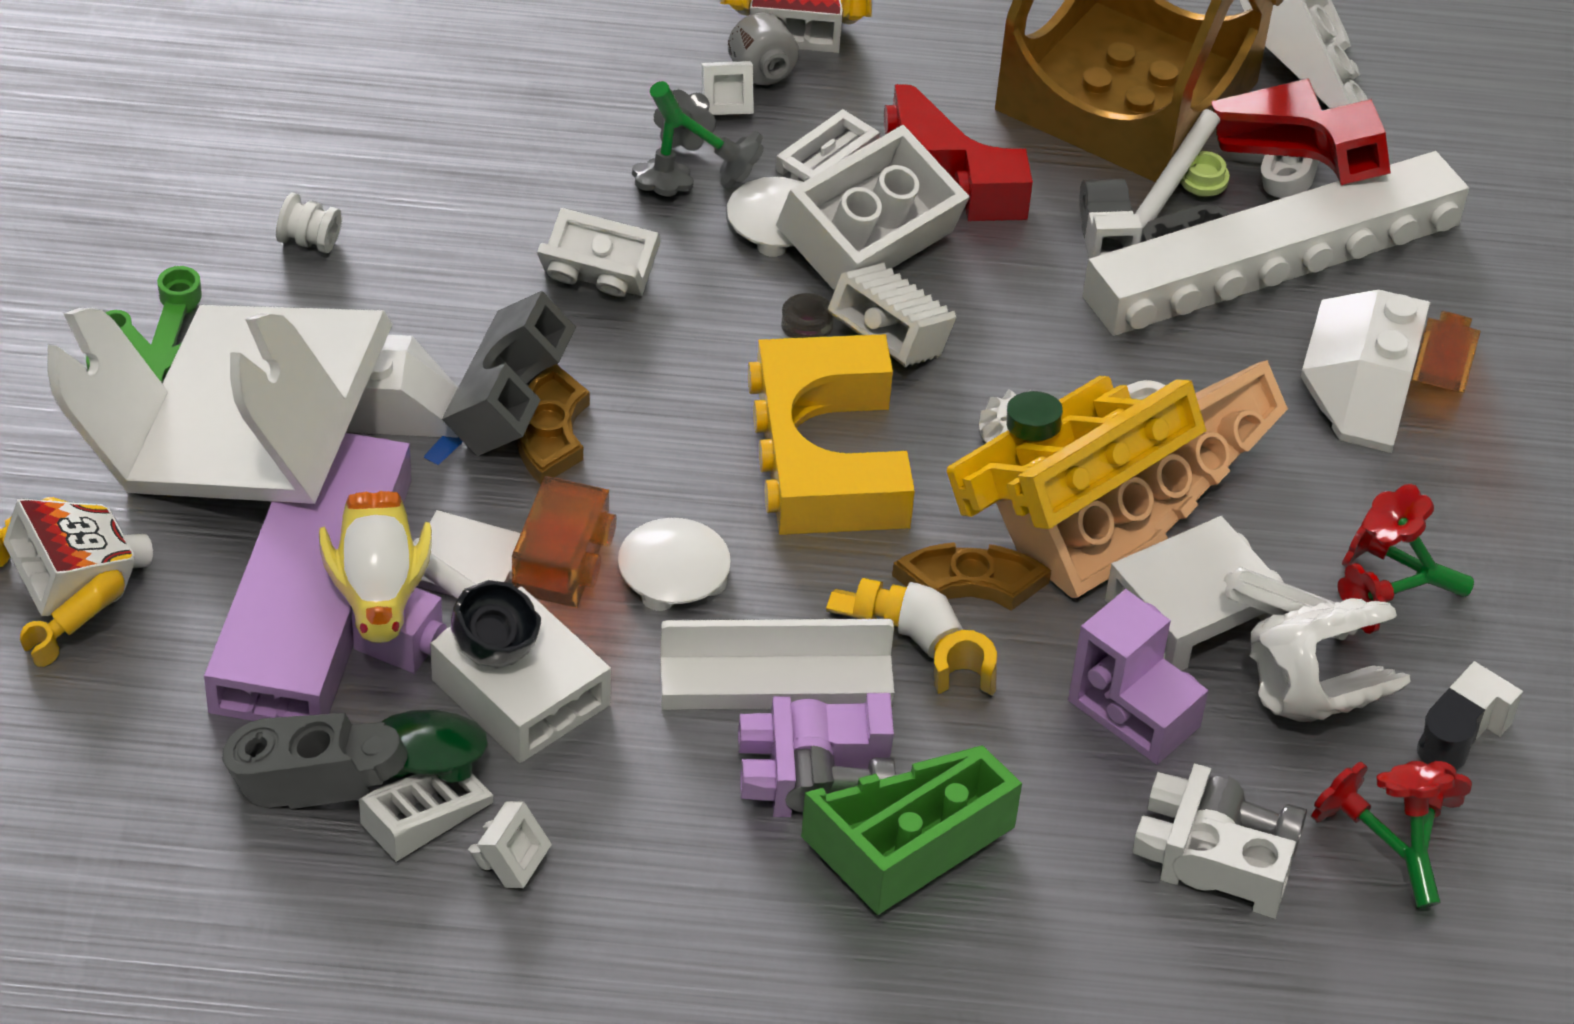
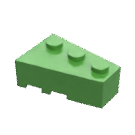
M981 745L913 763L911 771L884 779H879L877 773L859 778L858 786L828 794L825 793L823 788L805 792L801 837L879 915L1015 828L1022 783Z

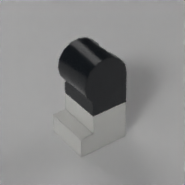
M1474 661L1428 711L1425 718L1424 733L1417 745V753L1421 761L1426 764L1434 761L1447 762L1454 766L1456 770L1464 766L1471 745L1486 729L1501 737L1512 725L1523 691Z

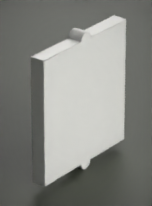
M436 510L430 521L432 528L431 553L475 584L487 580L508 582L509 579L517 577L516 565L528 543V535ZM416 538L414 542L418 543L419 538ZM425 576L422 577L417 585L421 588L452 596Z

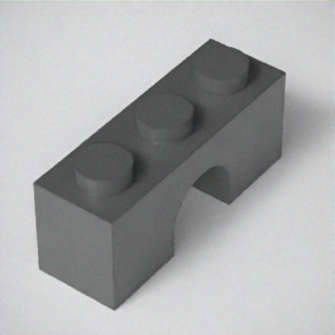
M543 291L497 311L442 418L448 427L477 456L523 437L541 400L527 386V383L541 371L560 362L576 329V326Z

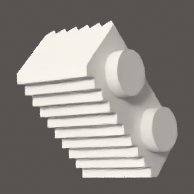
M885 263L841 273L827 309L829 314L859 335L886 334L890 357L905 367L909 364L913 366L915 362L919 364L927 359L938 358L943 352L956 320L955 311L948 312L947 305L940 306L939 300L933 301L931 294L925 296L923 289L917 290L916 284L909 285L908 278L902 280L900 273L894 274L892 268L886 269Z

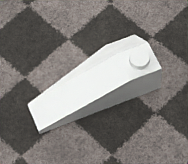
M1239 0L1244 12L1252 9L1248 0ZM1284 0L1279 6L1273 5L1265 46L1300 80L1309 78L1315 94L1330 109L1368 100L1359 85L1352 81L1360 76L1357 64L1352 59L1350 60L1344 52L1351 44L1332 0Z

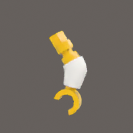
M862 578L856 593L835 589L831 592L826 612L858 619H876L877 616L884 617L883 619L893 620L894 627H898L899 634L911 637L929 657L934 659V686L938 694L949 690V674L961 669L972 670L980 675V689L991 696L996 692L997 651L993 642L984 634L974 630H963L947 597L937 590L910 582L907 587L892 584L890 590L883 589V582Z

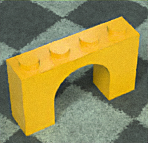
M886 334L758 340L757 362H748V388L750 394H759V400H754L753 402L755 433H764L765 439L759 440V465L761 472H770L771 480H765V507L767 513H776L779 535L911 528L915 490L907 451L839 453L814 445L797 430L802 423L821 414L889 410L893 370Z

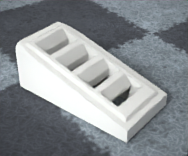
M414 774L378 788L360 798V822L397 862L492 804L493 794L473 774L470 778L457 782L468 793L460 797L448 786L452 782L444 781L436 774ZM438 792L447 802L439 804L431 795ZM420 802L427 810L419 812L414 805ZM403 813L406 818L399 820L396 816Z

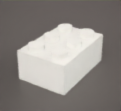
M903 124L790 189L776 226L835 291L841 273L880 263H885L886 269L893 268L952 233L970 196Z

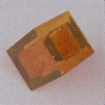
M1441 311L1439 320L1428 318L1412 381L1462 394L1465 393L1481 330L1470 328L1472 318L1446 311Z

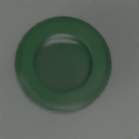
M1038 391L1020 393L1011 398L1007 404V428L1014 436L1026 441L1050 439L1061 430L1062 404L1056 397L1048 393Z

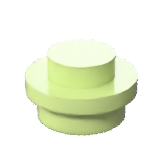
M1200 151L1180 183L1187 191L1201 197L1214 196L1222 193L1227 188L1230 174L1226 168V162L1221 156L1209 151Z

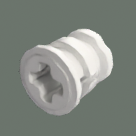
M290 193L279 213L276 239L278 242L287 243L291 238H294L297 245L308 248L314 244L317 245L318 251L329 253L333 249L341 229V209L330 207L326 211L323 210L321 203L308 201L306 204H303L299 194Z

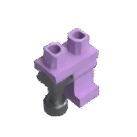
M867 693L865 703L826 704L816 699H801L791 703V697L773 696L771 713L740 714L738 752L770 755V760L742 759L740 769L741 799L772 801L773 817H791L792 809L803 812L805 792L823 788L825 793L828 794L858 786L859 778L876 773L879 779L895 776L894 758H890L894 737L890 693Z

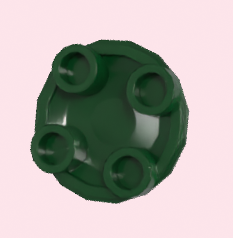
M411 710L391 715L381 721L396 730L407 749V760L404 767L391 778L404 777L412 772L417 774H436L440 779L447 782L464 781L471 777L472 764L482 757L488 747L486 732L475 721L457 713L440 710Z

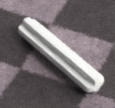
M1238 567L1234 573L1228 572L1224 578V582L1227 584L1225 595L1228 599L1272 615H1284L1291 611L1299 610L1304 605L1315 606L1319 603L1333 602L1243 567ZM1358 629L1334 636V638L1344 640L1349 634L1355 635Z

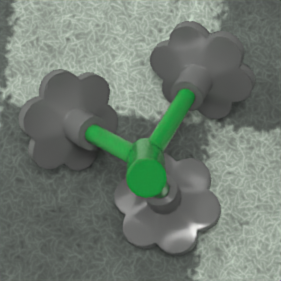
M659 81L652 85L650 95L657 106L654 113V122L661 128L660 138L662 144L661 148L656 150L655 158L650 159L647 163L633 165L632 175L635 177V185L642 190H654L662 196H673L678 191L691 190L694 183L693 178L690 176L691 171L689 167L675 163L676 152L672 148L682 146L686 150L695 151L701 148L704 141L712 145L714 153L724 159L720 168V173L722 174L721 185L725 188H731L736 182H743L749 176L753 165L760 159L764 147L761 145L762 134L753 131L747 137H741L736 143L727 137L720 139L713 134L716 128V118L709 112L710 102L705 95L698 92L688 95L679 89L672 91L667 82Z

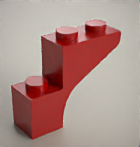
M1307 78L1211 101L1212 111L1220 118V122L1215 129L1217 141L1222 151L1315 159L1330 167L1337 175L1341 185L1391 173L1386 132L1372 99L1322 111L1310 80Z
M895 84L893 105H885L884 108L885 134L904 124L970 196L965 206L967 220H1028L1033 180L1026 148H999L979 143L966 136L915 86Z

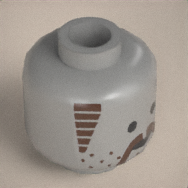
M760 12L745 17L732 29L728 39V54L733 62H752L753 83L756 85L767 86L783 80L795 68L799 58V47L794 36L783 22L772 14Z

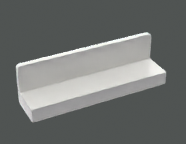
M893 620L663 621L661 624L660 651L662 710L771 709L773 696L791 697V703L801 699H816L826 704L865 703L867 693H890L891 707L893 708L894 682L891 661L894 633Z

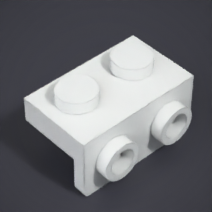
M560 208L548 244L540 243L537 255L548 276L559 282L575 284L577 280L596 284L600 291L612 296L624 297L626 293L642 296L661 239L658 232Z

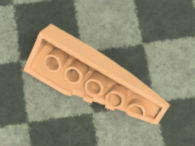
M1268 360L1258 362L1196 392L1206 432L1051 529L1035 528L1030 513L1025 516L1016 515L1011 500L1001 499L997 501L996 504L1017 552L1025 554L1051 569L1050 580L1071 598H1077L1109 579L1111 563L1168 538L1166 533L1179 519H1186L1199 505L1196 501L1211 485H1218L1230 472L1228 467L1241 453L1248 452L1288 410Z

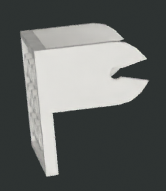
M199 305L162 384L109 315L99 309L78 308L63 314L81 352L85 353L89 358V370L87 372L83 364L60 347L48 345V376L51 392L60 410L127 493L315 504L393 324L384 310Z

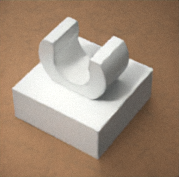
M751 61L701 63L702 94L710 102V113L713 115L754 114L753 64Z
M506 801L494 820L486 822L483 826L486 832L478 844L471 845L468 851L481 869H493L505 888H524L552 843L524 801Z

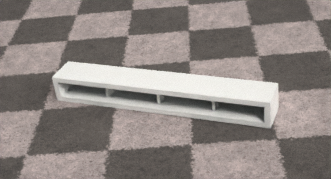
M1433 151L1391 164L1390 174L1341 185L1339 181L1089 258L1082 297L1112 336L1135 329H1142L1156 322L1178 315L1189 314L1194 310L1209 305L1229 301L1265 287L1276 286L1293 278L1312 272H1319L1346 261L1360 259L1368 254L1396 245H1403L1412 240L1459 226L1469 187L1437 151Z

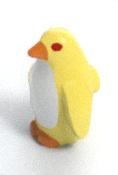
M366 491L350 494L345 503L338 549H335L332 545L330 535L324 526L319 530L320 553L325 570L353 609L355 626L362 638L372 643H385L399 635L404 624L406 603L421 581L430 562L432 528L429 522H425L421 530L419 542L414 546L406 510L399 493L390 491L370 493Z

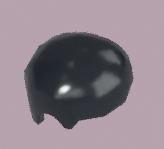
M487 580L465 588L454 605L451 617V632L460 652L478 665L494 668L513 665L525 657L535 645L541 626V616L535 611L533 603L525 593L511 583Z

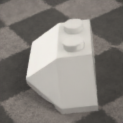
M1379 289L1323 299L1321 301L1302 368L1301 379L1318 407L1332 422L1331 428L1339 441L1392 453L1430 305L1429 301Z
M388 335L346 433L458 438L442 420L458 387L413 336Z

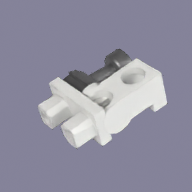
M1195 763L1189 779L1157 772L1149 798L1148 810L1174 817L1175 820L1174 823L1143 815L1136 831L1133 854L1162 863L1161 881L1178 885L1179 880H1181L1186 885L1204 891L1216 889L1253 901V912L1276 919L1289 878L1293 855L1297 851L1307 809L1286 804L1279 814L1245 801L1244 791L1237 780L1229 775L1228 778L1210 777L1211 768Z

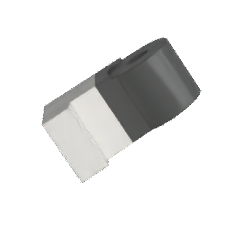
M1123 178L1083 180L1080 186L1081 227L1089 258L1109 253V251L1101 249L1102 239L1104 238L1119 241L1123 248L1140 243L1143 227L1139 214H1133L1126 180Z

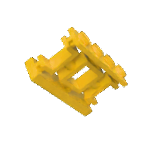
M1098 376L1059 399L1063 407L1062 427L1054 437L1043 441H1026L1014 436L1007 430L947 467V474L962 516L973 517L997 501L1009 499L1012 501L1016 515L1025 516L1030 513L1035 528L1051 529L1207 430L1192 380L1176 379L1145 399L1140 400L1131 399L1127 385H1119L1113 388L1109 376Z

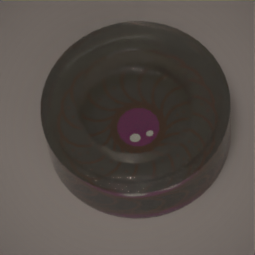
M801 293L787 299L783 304L781 326L784 333L790 338L828 337L833 330L834 316L827 310L830 302L826 298L813 293Z

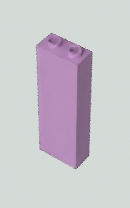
M345 433L315 504L271 502L204 674L208 713L249 721L262 718L330 713L354 645L353 609L334 585L324 568L319 547V530L325 526L330 535L332 545L335 549H338L345 503L350 494L366 491L370 493H377L378 491L397 492L404 503L411 484L410 443Z

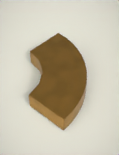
M558 364L543 370L528 386L541 400L523 437L516 439L518 451L526 469L541 486L583 461L584 447L573 434L572 427L576 417L590 405V392Z
M952 542L929 546L903 556L893 563L892 576L906 587L910 582L933 588L945 595L948 600L975 597L994 601L1012 611L1050 583L1051 569L1025 554L1002 546L989 544L988 549L956 548V543Z

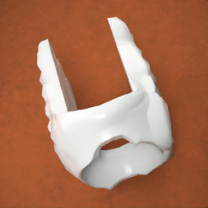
M1350 598L1340 603L1328 601L1315 606L1304 605L1299 610H1294L1284 615L1273 614L1271 617L1260 621L1251 631V653L1249 656L1257 662L1260 677L1258 695L1263 706L1270 709L1274 715L1299 722H1312L1317 719L1324 720L1332 714L1348 713L1354 708H1363L1370 702H1377L1381 697L1395 694L1404 689L1411 682L1409 674L1395 673L1394 669L1384 670L1383 666L1375 665L1320 682L1319 664L1315 654L1317 642L1394 619L1397 616L1395 608L1388 602H1365L1362 599Z

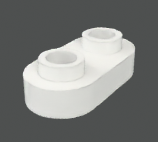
M1265 155L1261 165L1264 190L1268 194L1281 199L1307 191L1313 183L1319 161L1305 157Z

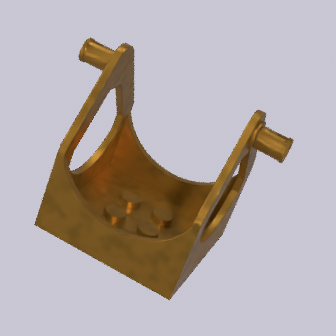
M1013 0L1005 23L995 110L1156 183L1202 111L1205 109L1212 111L1211 101L1248 93L1258 83L1273 5L1279 6L1284 0H1248L1252 9L1226 16L1234 0H1211L1205 15L1184 10L1166 0H1064L1052 18L1039 30L1029 35H1025L1027 16L1034 0Z

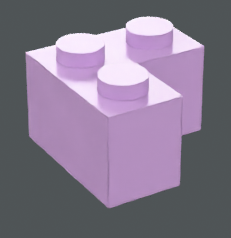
M1125 589L1081 625L1068 701L1158 765L1201 727L1209 690L1199 684L1192 675L1182 672L1163 658L1171 620L1161 614L1155 606L1145 603Z

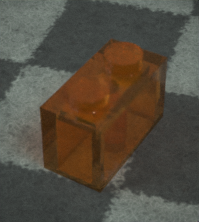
M544 476L512 554V584L517 588L522 586L535 599L578 608L585 587L594 588L601 566L600 548L601 546L610 547L615 534L617 516L616 514L609 513V490Z

